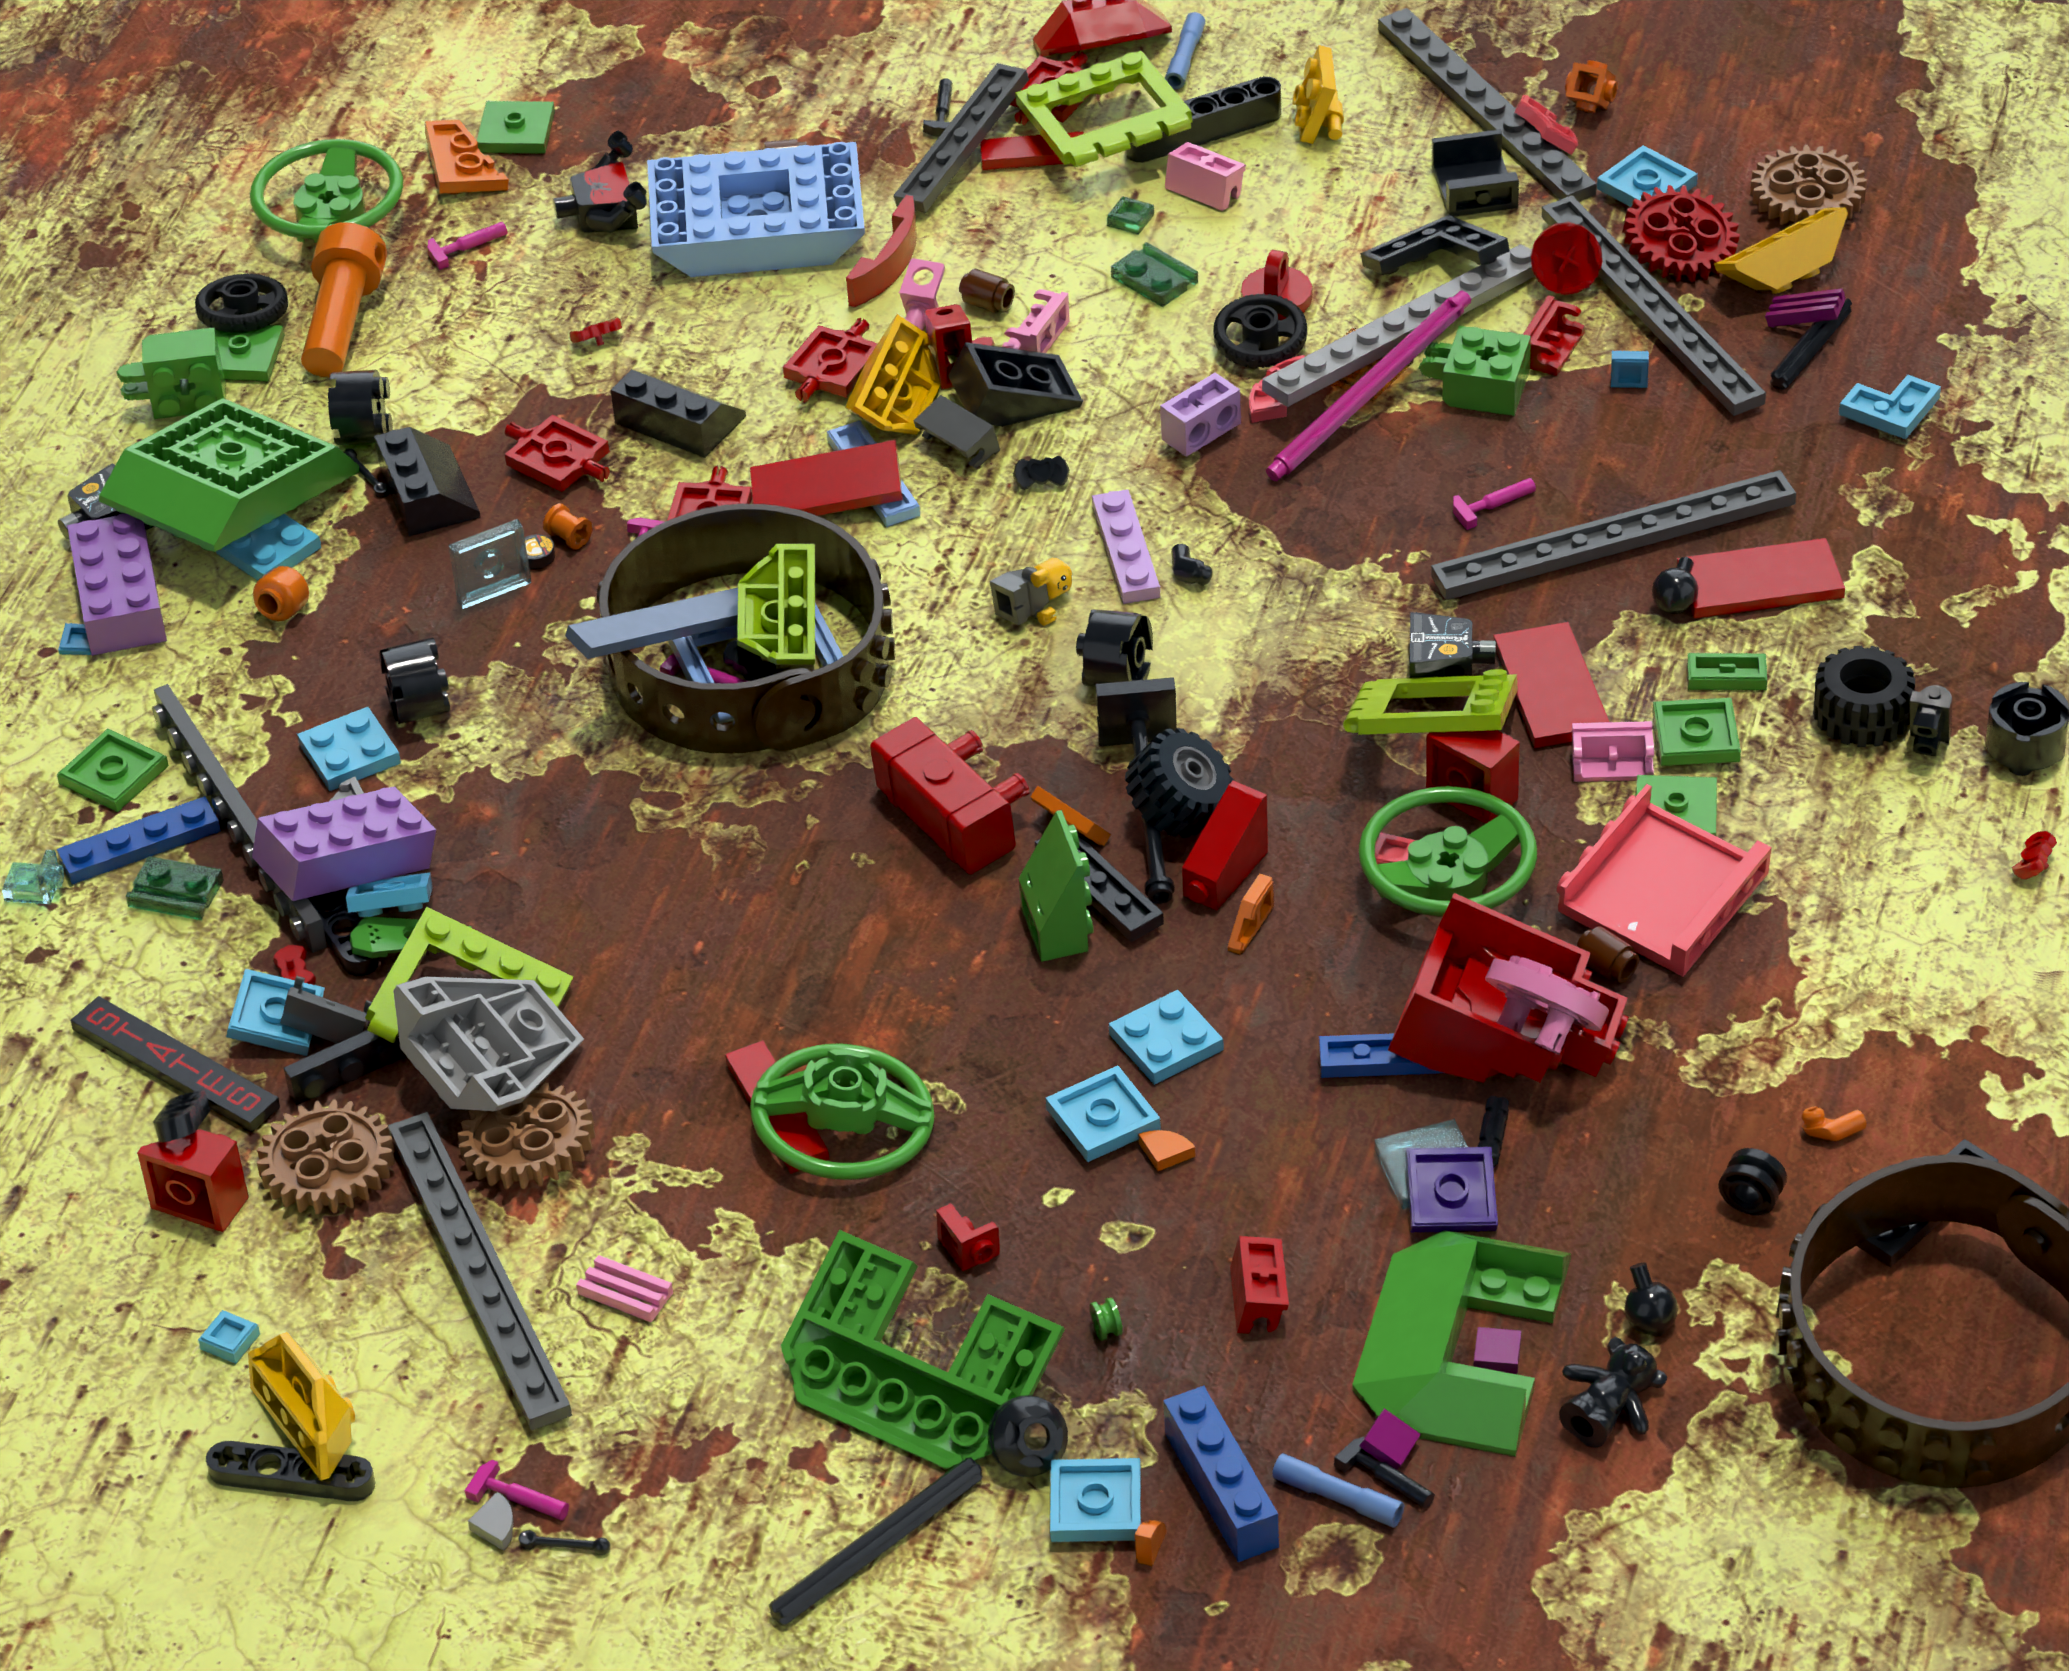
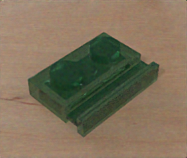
M1148 242L1143 244L1142 250L1137 251L1135 249L1111 265V277L1161 307L1187 291L1189 284L1196 285L1198 283V271Z
M148 856L133 882L134 888L126 894L128 907L202 920L204 909L209 908L224 881L222 870Z

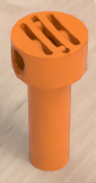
M340 222L326 227L319 235L311 263L313 277L319 283L320 289L301 356V362L307 371L319 377H330L332 372H342L361 298L371 294L378 288L388 254L385 242L377 233L368 227L356 223Z

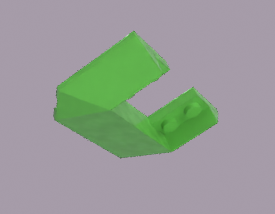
M839 1230L781 1344L785 1362L789 1366L794 1382L792 1386L797 1402L948 1471L966 1458H972L975 1461L990 1455L988 1427L992 1416L1009 1399L1033 1395L1065 1328L987 1294L949 1372L939 1369L880 1343L918 1266L911 1260Z
M1446 1230L1394 1253L1354 1377L1352 1390L1361 1402H1367L1375 1412L1376 1418L1385 1408L1421 1434L1419 1438L1516 1456L1535 1389V1378L1453 1363V1355L1467 1308L1553 1323L1571 1261V1253Z

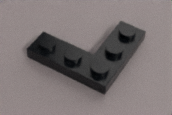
M1447 215L1360 254L1363 267L1378 272L1380 275H1389L1397 272L1400 266L1409 262L1425 260L1428 258V254L1439 249H1444L1459 257L1476 262L1478 265L1491 264L1497 260L1498 256L1510 252L1506 237Z

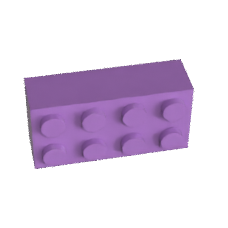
M124 513L118 516L67 525L83 620L91 655L167 641L144 522Z
M394 786L259 817L252 858L292 901L430 868L436 829Z

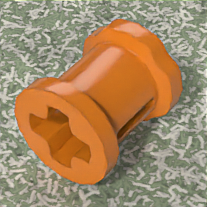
M563 504L554 505L547 512L543 521L544 532L551 536L558 535L566 540L567 546L574 550L580 549L585 545L593 532L590 520L585 517L578 518L570 513L569 508Z

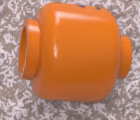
M279 566L272 569L258 580L253 589V599L258 611L273 621H284L291 618L305 606L310 594L304 577L297 570L289 566Z

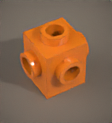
M1587 60V64L1574 62L1572 72L1570 71L1566 78L1565 96L1576 103V109L1595 113L1596 108L1607 110L1609 101H1614L1618 82L1615 81L1616 76L1607 70L1608 65L1592 60ZM1596 84L1594 94L1592 95L1590 94V88Z

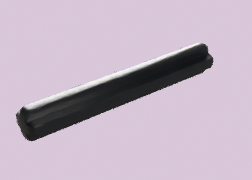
M1849 298L1845 300L1836 320L1814 322L1772 371L1770 383L1773 387L1778 386L1783 390L1793 382L1851 313L1852 309L1850 306L1852 302Z

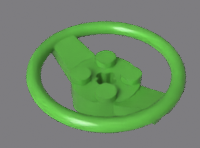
M348 139L313 141L290 148L268 161L260 169L252 182L250 203L260 221L274 231L295 237L298 242H305V239H314V242L317 243L320 233L329 225L345 222L370 227L383 219L395 207L401 197L403 175L397 162L389 154L371 144ZM318 154H326L320 174L308 175L304 179L305 184L294 195L297 223L286 221L272 213L264 201V191L270 179L281 169L295 161ZM358 155L371 159L381 165L389 177V188L385 197L368 212H366L363 191L357 178Z
M1432 787L1404 794L1378 810L1371 817L1362 832L1359 842V860L1367 881L1376 889L1381 898L1385 897L1392 903L1416 913L1443 917L1454 893L1490 909L1511 899L1526 885L1534 871L1537 861V843L1534 833L1525 818L1505 801L1491 794L1470 788ZM1433 803H1462L1485 809L1498 816L1467 835L1464 828L1451 826L1442 832L1429 834L1420 840L1413 841L1408 846V860L1377 864L1375 844L1380 832L1392 819L1410 809ZM1520 843L1521 858L1513 875L1500 887L1482 895L1483 889L1487 885L1488 872L1492 871Z
M853 1044L816 1045L786 1055L763 1073L754 1088L751 1098L752 1122L763 1144L788 1165L808 1174L830 1179L856 1180L871 1178L901 1167L922 1150L930 1137L934 1125L933 1101L920 1077L893 1056L876 1049ZM807 1065L804 1071L785 1076L791 1071ZM886 1072L902 1082L909 1092L888 1080ZM806 1112L808 1124L815 1129L827 1128L838 1132L853 1131L858 1134L871 1132L874 1129V1123L878 1120L910 1131L912 1135L900 1148L883 1157L856 1163L831 1162L811 1157L788 1145L773 1129L768 1116Z

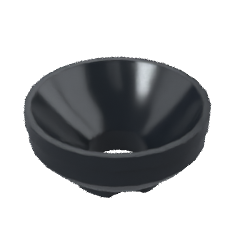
M1032 1395L1011 1398L995 1411L988 1427L990 1453L1002 1469L1013 1475L1034 1477L1051 1470V1460H1061L1066 1451L1068 1443L1066 1421L1061 1412L1052 1403L1043 1398ZM1033 1423L1042 1425L1047 1434L1044 1446L1038 1450L1030 1449L1024 1440V1433L1027 1427Z

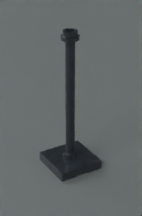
M1174 677L1095 684L1099 747L1133 744L1135 758L1148 745V742H1151L1159 733L1166 729L1174 731L1177 728ZM1142 818L1150 879L1144 884V890L1152 903L1163 904L1172 899L1175 891L1174 881L1166 877L1160 831L1154 828L1155 822L1150 820L1146 822Z

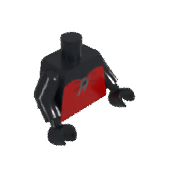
M615 131L609 137L607 144L612 149L610 153L606 152L589 171L573 175L570 178L572 195L553 198L557 219L577 215L580 229L584 233H612L616 230L638 228L636 210H641L646 206L647 198L645 196L647 193L639 182L629 183L623 161H618L619 157L627 158L633 152L632 144L621 131Z

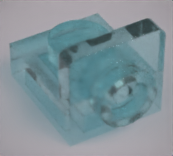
M46 850L41 864L13 862L2 888L4 901L51 905L56 889L62 887L64 880V869L62 865H58L55 850Z

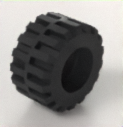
M1862 645L1854 646L1850 650L1843 648L1838 650L1837 655H1828L1825 658V662L1820 663L1816 673L1813 715L1814 720H1818L1817 726L1821 731H1827L1828 737L1841 739V743L1850 745V743L1857 744V747H1866L1869 744H1873L1876 747L1883 745L1884 741L1891 743L1897 740V735H1903L1907 731L1908 725H1910V699L1912 691H1915V678H1913L1914 672L1912 668L1906 667L1907 662L1902 657H1894V652L1889 650L1881 651L1879 647L1874 646L1870 648H1863Z

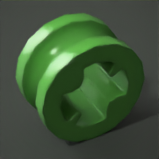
M1112 1297L1106 1298L1105 1303L1099 1305L1097 1302L1090 1303V1315L1099 1340L1107 1339L1109 1333H1114L1115 1336L1122 1335V1322L1114 1299Z

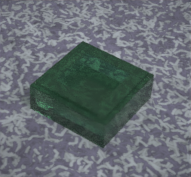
M1122 196L1107 215V226L1139 235L1154 216V205Z

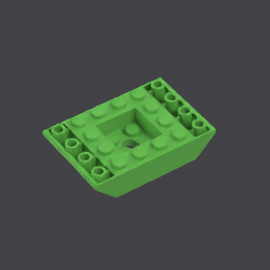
M221 398L125 448L99 494V502L115 508L120 513H126L140 519L147 525L156 526L172 533L177 538H183L197 544L204 550L216 552L359 473V465L333 444Z

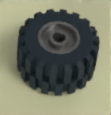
M1176 728L1174 731L1166 729L1159 733L1129 763L1128 771L1125 773V781L1128 783L1126 786L1127 794L1133 798L1131 803L1135 809H1139L1142 813L1141 817L1146 822L1149 820L1155 822L1154 828L1160 832L1165 830L1170 836L1176 837L1179 834L1182 838H1188L1192 834L1197 835L1204 829L1226 788L1232 780L1234 781V778L1229 775L1231 769L1227 763H1224L1222 759L1224 756L1219 750L1216 751L1212 747V743L1207 739L1202 740L1199 734L1191 731L1188 734L1181 728Z

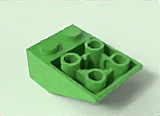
M1062 810L1055 812L1019 876L1020 906L1041 962L1087 952V934L1093 933L1091 915L1086 910V906L1092 904L1091 893L1087 881H1084V877L1090 876L1089 862L1085 852H1078L1079 839L1074 825L1068 826Z

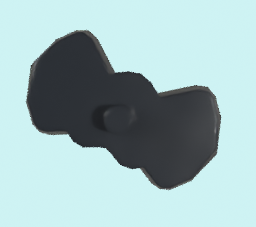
M1056 456L1052 459H1031L1029 461L1020 459L1015 465L1013 477L1016 484L1023 490L1028 489L1035 482L1043 485L1050 481L1062 487L1068 480L1070 469L1066 460L1061 456Z
M737 639L727 644L723 652L724 663L731 665L746 680L754 681L776 674V665L774 663L762 661L760 656L738 646Z

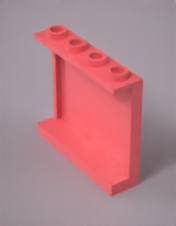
M1646 784L1637 796L1631 795L1627 799L1622 813L1615 822L1610 820L1605 825L1598 842L1593 847L1588 846L1583 851L1575 869L1572 872L1567 871L1563 874L1556 889L1557 893H1559L1558 912L1592 930L1598 926L1603 927L1634 948V952L1684 977L1768 875L1772 847L1757 841L1746 852L1650 803L1652 786Z

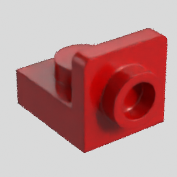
M951 1203L936 1210L938 1239L962 1271L978 1264H984L1000 1254L999 1228L994 1222L974 1229L970 1219L967 1216L961 1217Z

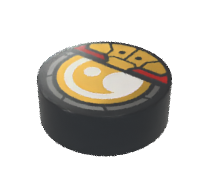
M529 535L521 539L517 544L518 561L526 568L541 569L550 565L555 559L554 543L545 535Z

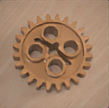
M1804 145L1803 151H1798L1794 146H1790V153L1786 154L1778 149L1776 157L1766 155L1765 163H1757V170L1752 171L1750 195H1753V204H1759V212L1768 211V219L1781 217V225L1786 224L1788 221H1793L1795 224L1824 208L1846 207L1847 219H1851L1852 212H1859L1861 204L1865 203L1867 179H1864L1865 171L1858 170V162L1848 163L1849 155L1847 154L1836 157L1837 150L1835 149L1829 153H1824L1823 146H1819L1816 151H1811L1808 145Z
M545 1082L539 1090H534L523 1102L497 1111L470 1110L471 1120L461 1122L463 1131L458 1133L460 1142L458 1145L468 1172L474 1171L477 1180L487 1176L490 1186L502 1180L504 1189H508L514 1181H519L521 1189H525L529 1180H535L539 1186H542L544 1182L543 1177L549 1175L551 1178L558 1180V1170L563 1169L572 1172L574 1170L572 1160H585L583 1151L592 1150L591 1139L595 1138L596 1135L591 1109H588L586 1100H578L577 1092L575 1091L566 1094L562 1085L554 1091H550L549 1083Z
M332 1100L328 1108H322L321 1103L315 1101L314 1110L309 1112L302 1105L298 1106L299 1116L293 1117L287 1113L283 1114L285 1124L272 1123L271 1130L273 1135H263V1147L257 1148L259 1157L257 1166L264 1189H270L273 1200L281 1197L283 1207L285 1208L296 1202L298 1212L300 1213L309 1205H313L315 1214H319L323 1206L327 1205L330 1206L333 1213H337L338 1203L344 1202L349 1208H353V1198L356 1196L367 1201L369 1199L367 1189L380 1190L382 1188L380 1178H389V1166L395 1164L393 1156L395 1150L388 1125L381 1124L379 1114L370 1116L366 1106L355 1112L352 1101H349L343 1109L338 1108L336 1100Z

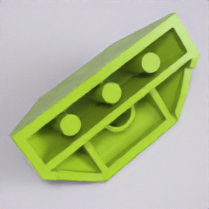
M776 544L769 551V555L759 561L738 582V646L774 664L815 665V544Z

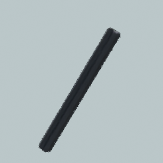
M966 1458L773 1600L769 1604L772 1618L780 1625L788 1624L982 1480L983 1476L980 1465L972 1458Z

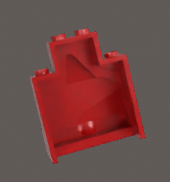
M1454 893L1425 953L1388 1051L1433 1071L1436 1070L1484 1083L1486 1078L1500 1072L1512 1078L1521 1074L1541 1083L1547 1069L1556 1070L1559 1062L1596 1077L1603 1062L1611 1065L1618 1051L1620 1042L1614 1040V1038L1620 1039L1629 1017L1623 1014L1628 998L1589 981L1592 971L1585 968L1591 954L1590 952ZM1512 956L1523 957L1553 968L1552 974L1567 980L1576 987L1588 992H1598L1601 994L1598 1002L1609 1009L1601 1031H1594L1572 1024L1560 1054H1556L1535 1044L1547 1019V1013L1536 1008L1535 1010L1531 1009L1521 1033L1497 1023L1507 998L1504 992L1498 990L1485 980L1493 959L1509 961Z

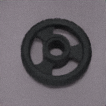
M235 274L217 279L201 289L195 299L196 314L203 324L209 328L215 327V330L231 333L249 332L269 326L279 320L285 314L288 307V296L285 287L273 278L258 274ZM223 298V309L213 311L209 308L210 304L216 299Z
M1271 294L1246 295L1230 302L1218 313L1213 327L1214 341L1220 353L1235 364L1238 363V365L1244 367L1249 366V368H1269L1284 360L1295 357L1300 352L1307 339V321L1300 308L1286 298ZM1277 313L1283 315L1286 319L1278 321ZM1231 322L1242 325L1243 342L1239 345L1231 342L1226 335L1227 327ZM1279 337L1290 338L1285 344L1279 346Z

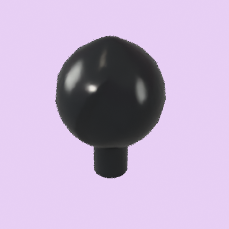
M1681 557L1676 568L1662 571L1654 580L1652 597L1655 604L1662 611L1670 614L1684 613L1697 599L1699 587L1695 577L1691 574L1694 566L1692 559Z
M1646 1262L1632 1265L1630 1271L1635 1288L1630 1290L1625 1301L1626 1318L1635 1330L1655 1337L1662 1336L1672 1326L1677 1317V1300L1673 1292L1666 1285L1660 1282H1652Z

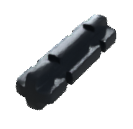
M1494 1095L1490 1096L1486 1101V1112L1483 1115L1479 1135L1480 1141L1477 1147H1492L1493 1168L1499 1162V1151L1502 1147L1506 1127L1505 1121L1509 1112V1101L1504 1096L1498 1098Z

